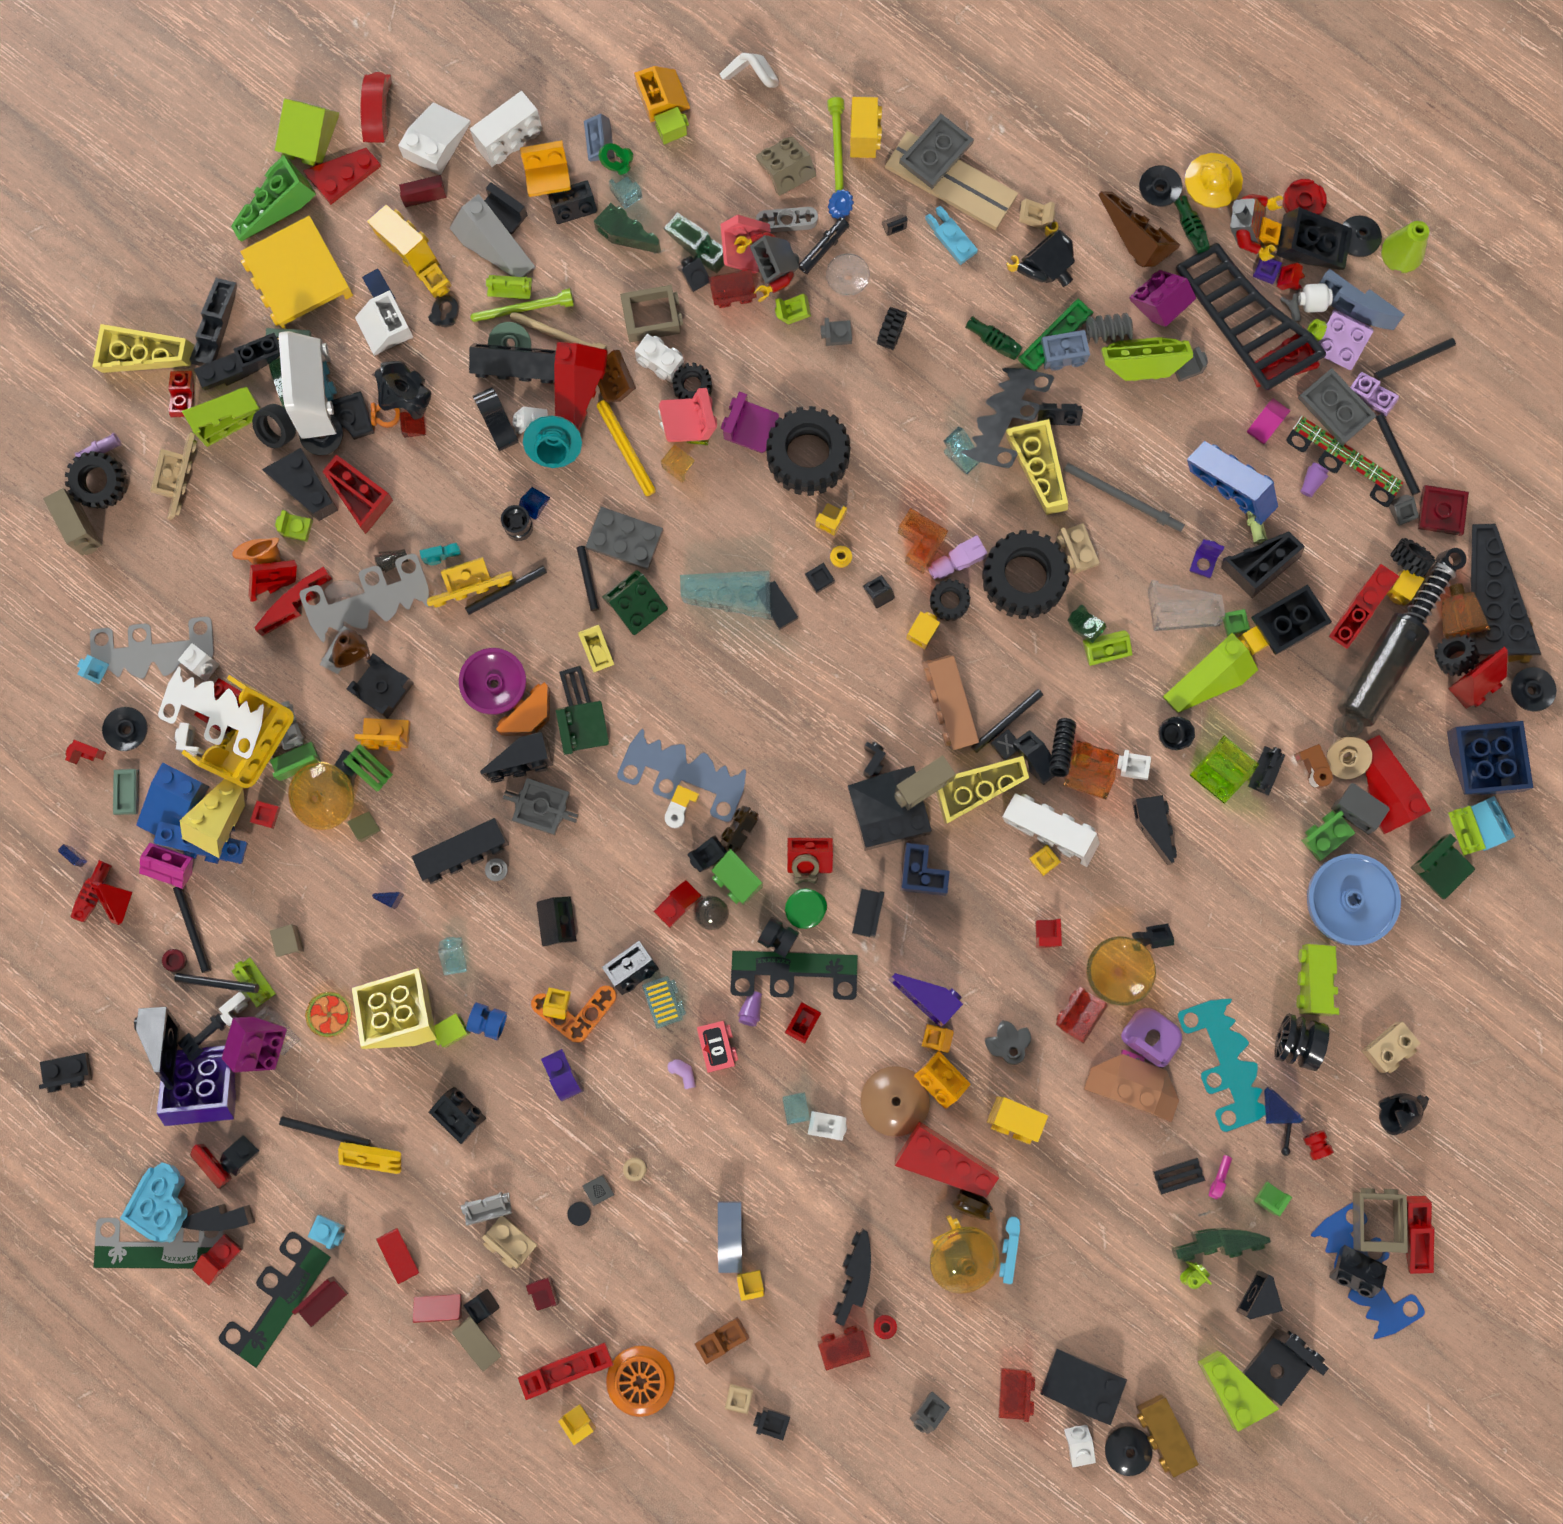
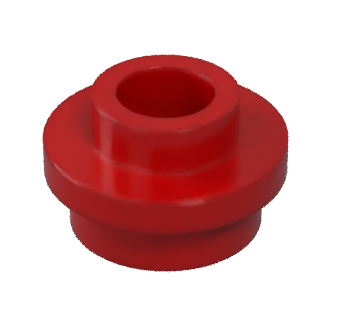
M881 1315L874 1322V1332L881 1339H890L897 1331L896 1321L889 1315ZM883 1323L890 1325V1329L886 1332L881 1330Z

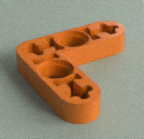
M610 986L600 987L576 1017L567 1011L566 1021L561 1025L556 1024L553 1017L544 1016L543 1008L539 1010L537 1008L539 1004L536 1001L546 998V994L540 993L535 995L531 1001V1007L534 1012L569 1040L580 1043L590 1035L617 999V993ZM610 990L612 999L611 1001L605 1000L602 1006L606 1008L602 1011L598 1005L593 1004V1001L596 999L597 1002H600L603 998L601 992H608ZM591 1007L598 1010V1017L594 1021L586 1018V1011ZM580 1018L591 1025L589 1029L584 1026L581 1030L582 1037L577 1036L573 1038L574 1032L572 1029L574 1027L579 1028L582 1025L581 1022H578Z

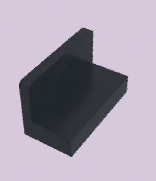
M490 182L485 188L488 197L484 201L507 231L513 234L528 216L526 208Z
M861 889L852 934L875 938L885 892Z
M571 896L552 897L536 903L543 947L577 941Z

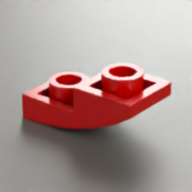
M170 371L168 390L171 396L168 413L170 417H185L182 411L194 407L193 372Z
M398 1228L376 1238L397 1284L419 1274V1270Z

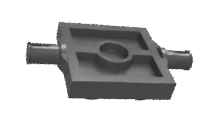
M529 778L526 779L524 787L519 794L506 790V795L503 796V799L515 803L513 822L552 835H556L558 826L563 819L576 823L579 814L567 811L566 809L570 792Z

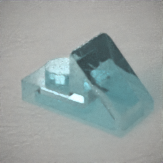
M958 426L943 441L947 447L944 453L965 474H968L980 462L961 453L963 450H970L975 447L965 430Z

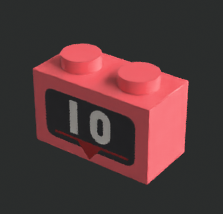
M724 1021L697 1027L707 1072L710 1073L734 1067V1061H738L736 1048L730 1047L729 1039L733 1038L730 1024L725 1025Z

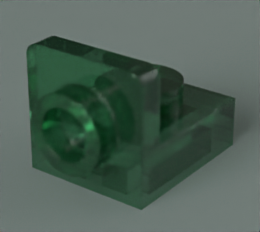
M1082 604L1068 618V623L1073 632L1091 643L1107 628L1105 622L1088 613L1086 607Z

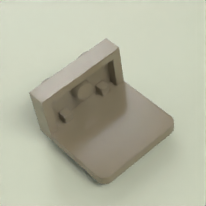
M793 137L784 138L779 143L764 149L756 155L757 161L770 174L775 191L779 196L816 176L810 154Z

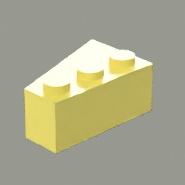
M223 779L180 820L182 839L220 858L222 848L225 842L228 841L229 834L245 807L243 787Z

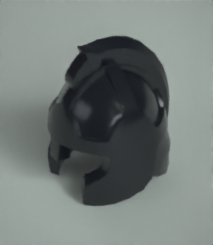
M1399 1093L1380 1100L1378 1103L1381 1109L1379 1120L1383 1129L1390 1135H1398L1415 1128L1423 1118L1429 1098L1423 1095L1415 1097L1410 1094Z

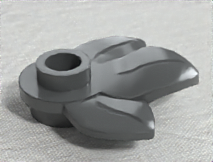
M1002 1020L997 1029V1037L986 1038L985 1045L993 1056L1003 1057L1008 1064L1017 1065L1025 1058V1049L1031 1043V1034L1027 1027L1017 1031L1012 1023ZM1016 1049L1018 1054L1012 1056L1009 1054L1010 1050Z

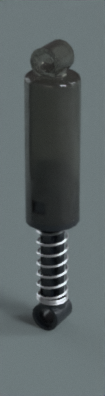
M1452 548L1439 553L1433 569L1430 570L1431 576L1425 578L1426 583L1421 585L1422 590L1416 592L1417 598L1412 599L1413 605L1407 607L1408 612L1404 614L1395 613L1388 622L1337 705L1339 712L1343 715L1337 718L1333 724L1334 732L1338 737L1357 736L1363 731L1364 726L1371 727L1375 724L1430 635L1429 629L1423 624L1427 623L1426 617L1432 615L1431 609L1437 608L1435 603L1436 601H1441L1439 596L1445 594L1444 588L1450 586L1449 580L1455 579L1456 571L1463 568L1466 564V554L1462 549ZM1449 556L1453 559V565L1449 562ZM1347 721L1351 724L1350 731L1346 728Z

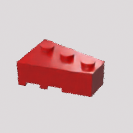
M337 454L322 471L365 534L368 533L393 502L388 492Z

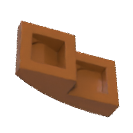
M736 1317L697 1341L695 1346L707 1365L750 1337L739 1318Z

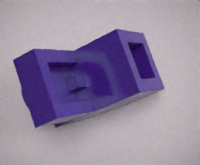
M563 1049L541 1059L550 1078L549 1081L560 1101H565L584 1091Z

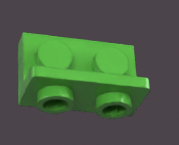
M1342 810L1336 813L1333 811L1329 812L1322 818L1324 823L1319 827L1313 825L1304 832L1307 836L1301 841L1318 861L1323 860L1355 834V831L1342 817L1344 814Z

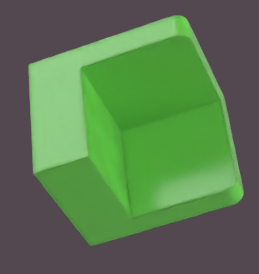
M1266 1182L1254 1202L1271 1214L1280 1217L1292 1196L1283 1193L1269 1182Z

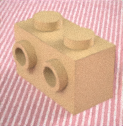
M1402 1021L1395 1022L1361 1051L1379 1073H1392L1400 1066L1399 1061L1404 1057L1408 1059L1417 1052L1416 1047L1421 1043Z

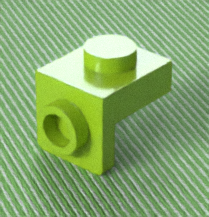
M801 294L785 301L781 298L775 299L776 316L789 325L811 317L807 295Z

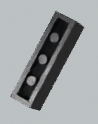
M473 343L469 347V373L475 374V377L488 378L489 375H495L497 379L501 380L518 377L519 381L524 382L540 379L541 383H553V380L555 381L554 363L556 350Z
M493 818L411 857L422 881L434 884L443 879L442 876L447 873L453 875L462 871L463 866L469 863L475 865L482 862L484 856L490 853L497 855L505 850L504 847L509 844L498 820Z

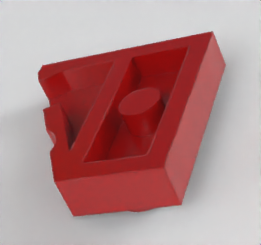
M295 560L250 565L248 594L250 602L258 600L257 595L269 591L271 594L278 591L281 587L295 583L297 573Z

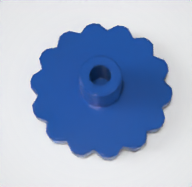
M844 189L841 191L837 190L829 199V214L833 218L838 220L839 217H842L844 219L852 211L854 201L849 191Z

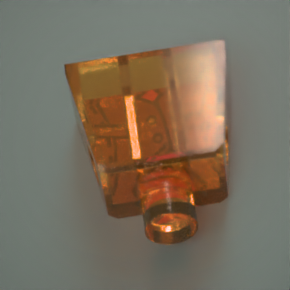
M1462 583L1451 585L1449 587L1451 597L1442 600V623L1445 638L1449 639L1448 636L1453 635V637L1456 634L1463 636L1464 634L1469 635L1490 629L1475 593H1465Z

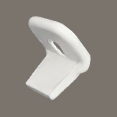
M741 53L720 73L723 80H730L748 65H751L760 80L767 87L775 88L779 84L777 76L764 56L753 53Z

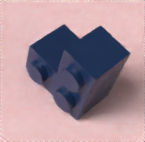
M906 843L900 891L941 896L948 894L950 871L927 868L929 845Z

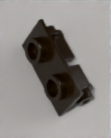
M747 806L738 808L733 815V822L730 827H727L721 835V844L728 847L729 850L731 849L734 853L740 850L747 839V836L741 833L744 829L750 833L758 821L757 817L759 814Z

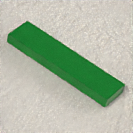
M1077 298L1018 357V361L1028 370L1037 371L1045 363L1041 343L1042 337L1075 332L1087 321L1088 316H1092L1094 312Z

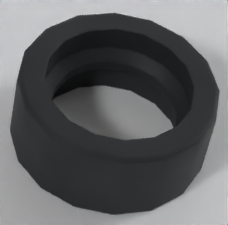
M274 403L266 405L253 415V430L258 439L267 447L281 448L295 437L296 428L286 409L281 405ZM267 416L274 419L278 424L281 436L274 433L270 428Z

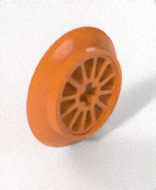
M648 1346L630 1347L615 1357L613 1360L614 1365L609 1367L606 1377L607 1391L614 1405L622 1412L636 1417L649 1416L661 1410L670 1400L675 1385L674 1372L668 1359L658 1350ZM641 1361L648 1363L644 1372L641 1368ZM633 1362H638V1372L633 1367ZM650 1365H652L656 1370L647 1374ZM629 1366L634 1375L624 1371V1368ZM656 1373L660 1376V1379H650ZM621 1374L625 1375L626 1377L630 1378L631 1380H623V1381H621V1380H620ZM638 1375H640L642 1379L646 1378L647 1382L643 1384V1388H640L639 1385L634 1384V1382L637 1380ZM660 1383V1389H656L650 1384ZM620 1384H630L631 1386L622 1390ZM633 1389L634 1392L631 1397L627 1398L624 1394ZM647 1389L655 1392L656 1395L651 1398ZM636 1392L639 1393V1402L632 1401ZM642 1392L645 1393L649 1401L642 1402Z

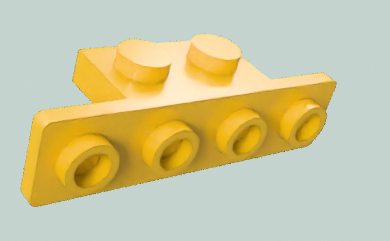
M483 557L441 570L447 592L427 598V605H433L434 608L447 604V600L455 598V601L467 598V594L475 591L477 594L488 591L489 587L494 585L498 587L508 585L510 580L513 579L512 571L490 577Z

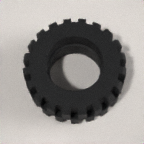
M803 406L797 407L795 413L789 410L784 413L783 419L779 417L775 421V427H771L766 443L768 468L770 473L774 474V479L777 483L782 482L783 488L789 491L792 488L795 490L794 493L799 495L804 491L807 492V496L814 495V491H819L822 494L826 492L827 487H835L837 480H842L845 470L848 469L851 449L849 435L846 434L844 424H839V418L834 414L830 417L828 410L822 408L821 412L816 411L814 406H809V410H803ZM814 435L826 442L829 447V456L825 462L816 467H801L789 458L788 446L799 436Z
M1020 530L1018 534L1011 532L1007 534L1005 539L1001 538L996 542V545L991 548L982 572L984 591L988 592L987 598L989 601L996 603V609L1007 611L1006 615L1013 617L1015 614L1019 615V619H1026L1027 616H1031L1033 619L1039 617L1041 613H1048L1052 607L1058 604L1066 591L1070 579L1068 576L1070 565L1066 564L1068 557L1065 552L1061 553V545L1058 542L1053 544L1050 541V536L1045 534L1044 537L1039 536V531L1035 530L1031 534H1028L1027 530ZM1018 557H1029L1036 560L1046 572L1044 586L1039 591L1032 593L1016 590L1006 579L1005 569L1007 564L1012 559Z

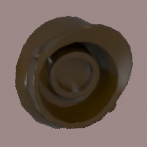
M961 1189L960 1193L957 1194V1200L951 1204L952 1207L969 1217L986 1221L990 1220V1212H992L993 1208L989 1201L983 1196Z

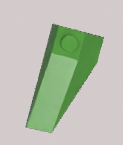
M283 155L268 169L264 175L267 179L261 188L256 187L253 192L256 194L250 204L244 205L231 225L238 240L241 242L300 210L316 195L309 181L286 156Z

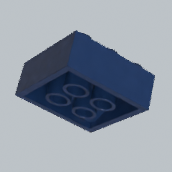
M1524 721L1459 726L1447 731L1450 755L1464 795L1517 793L1534 788Z

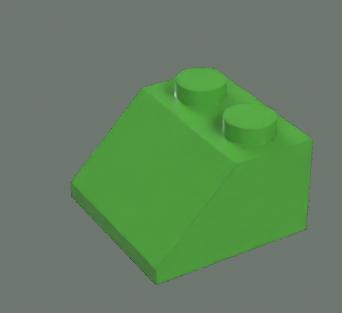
M731 849L712 869L714 874L712 879L720 888L725 886L730 891L727 895L735 904L740 902L744 905L763 888V883Z

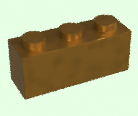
M1160 1394L1136 1406L1139 1414L1136 1415L1142 1428L1147 1427L1151 1435L1147 1439L1154 1451L1158 1450L1161 1456L1158 1461L1164 1473L1169 1472L1174 1478L1199 1465L1164 1395Z

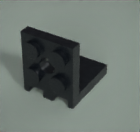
M1276 1329L1242 1373L1276 1403L1282 1406L1310 1369L1324 1376L1329 1368L1323 1364L1325 1359L1319 1353L1311 1350L1309 1347H1304L1306 1342L1290 1331L1285 1333ZM1279 1364L1282 1367L1281 1375L1276 1378L1272 1377L1270 1373L1271 1367Z

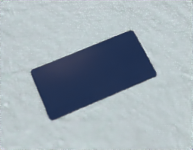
M378 268L362 277L373 298L390 290Z

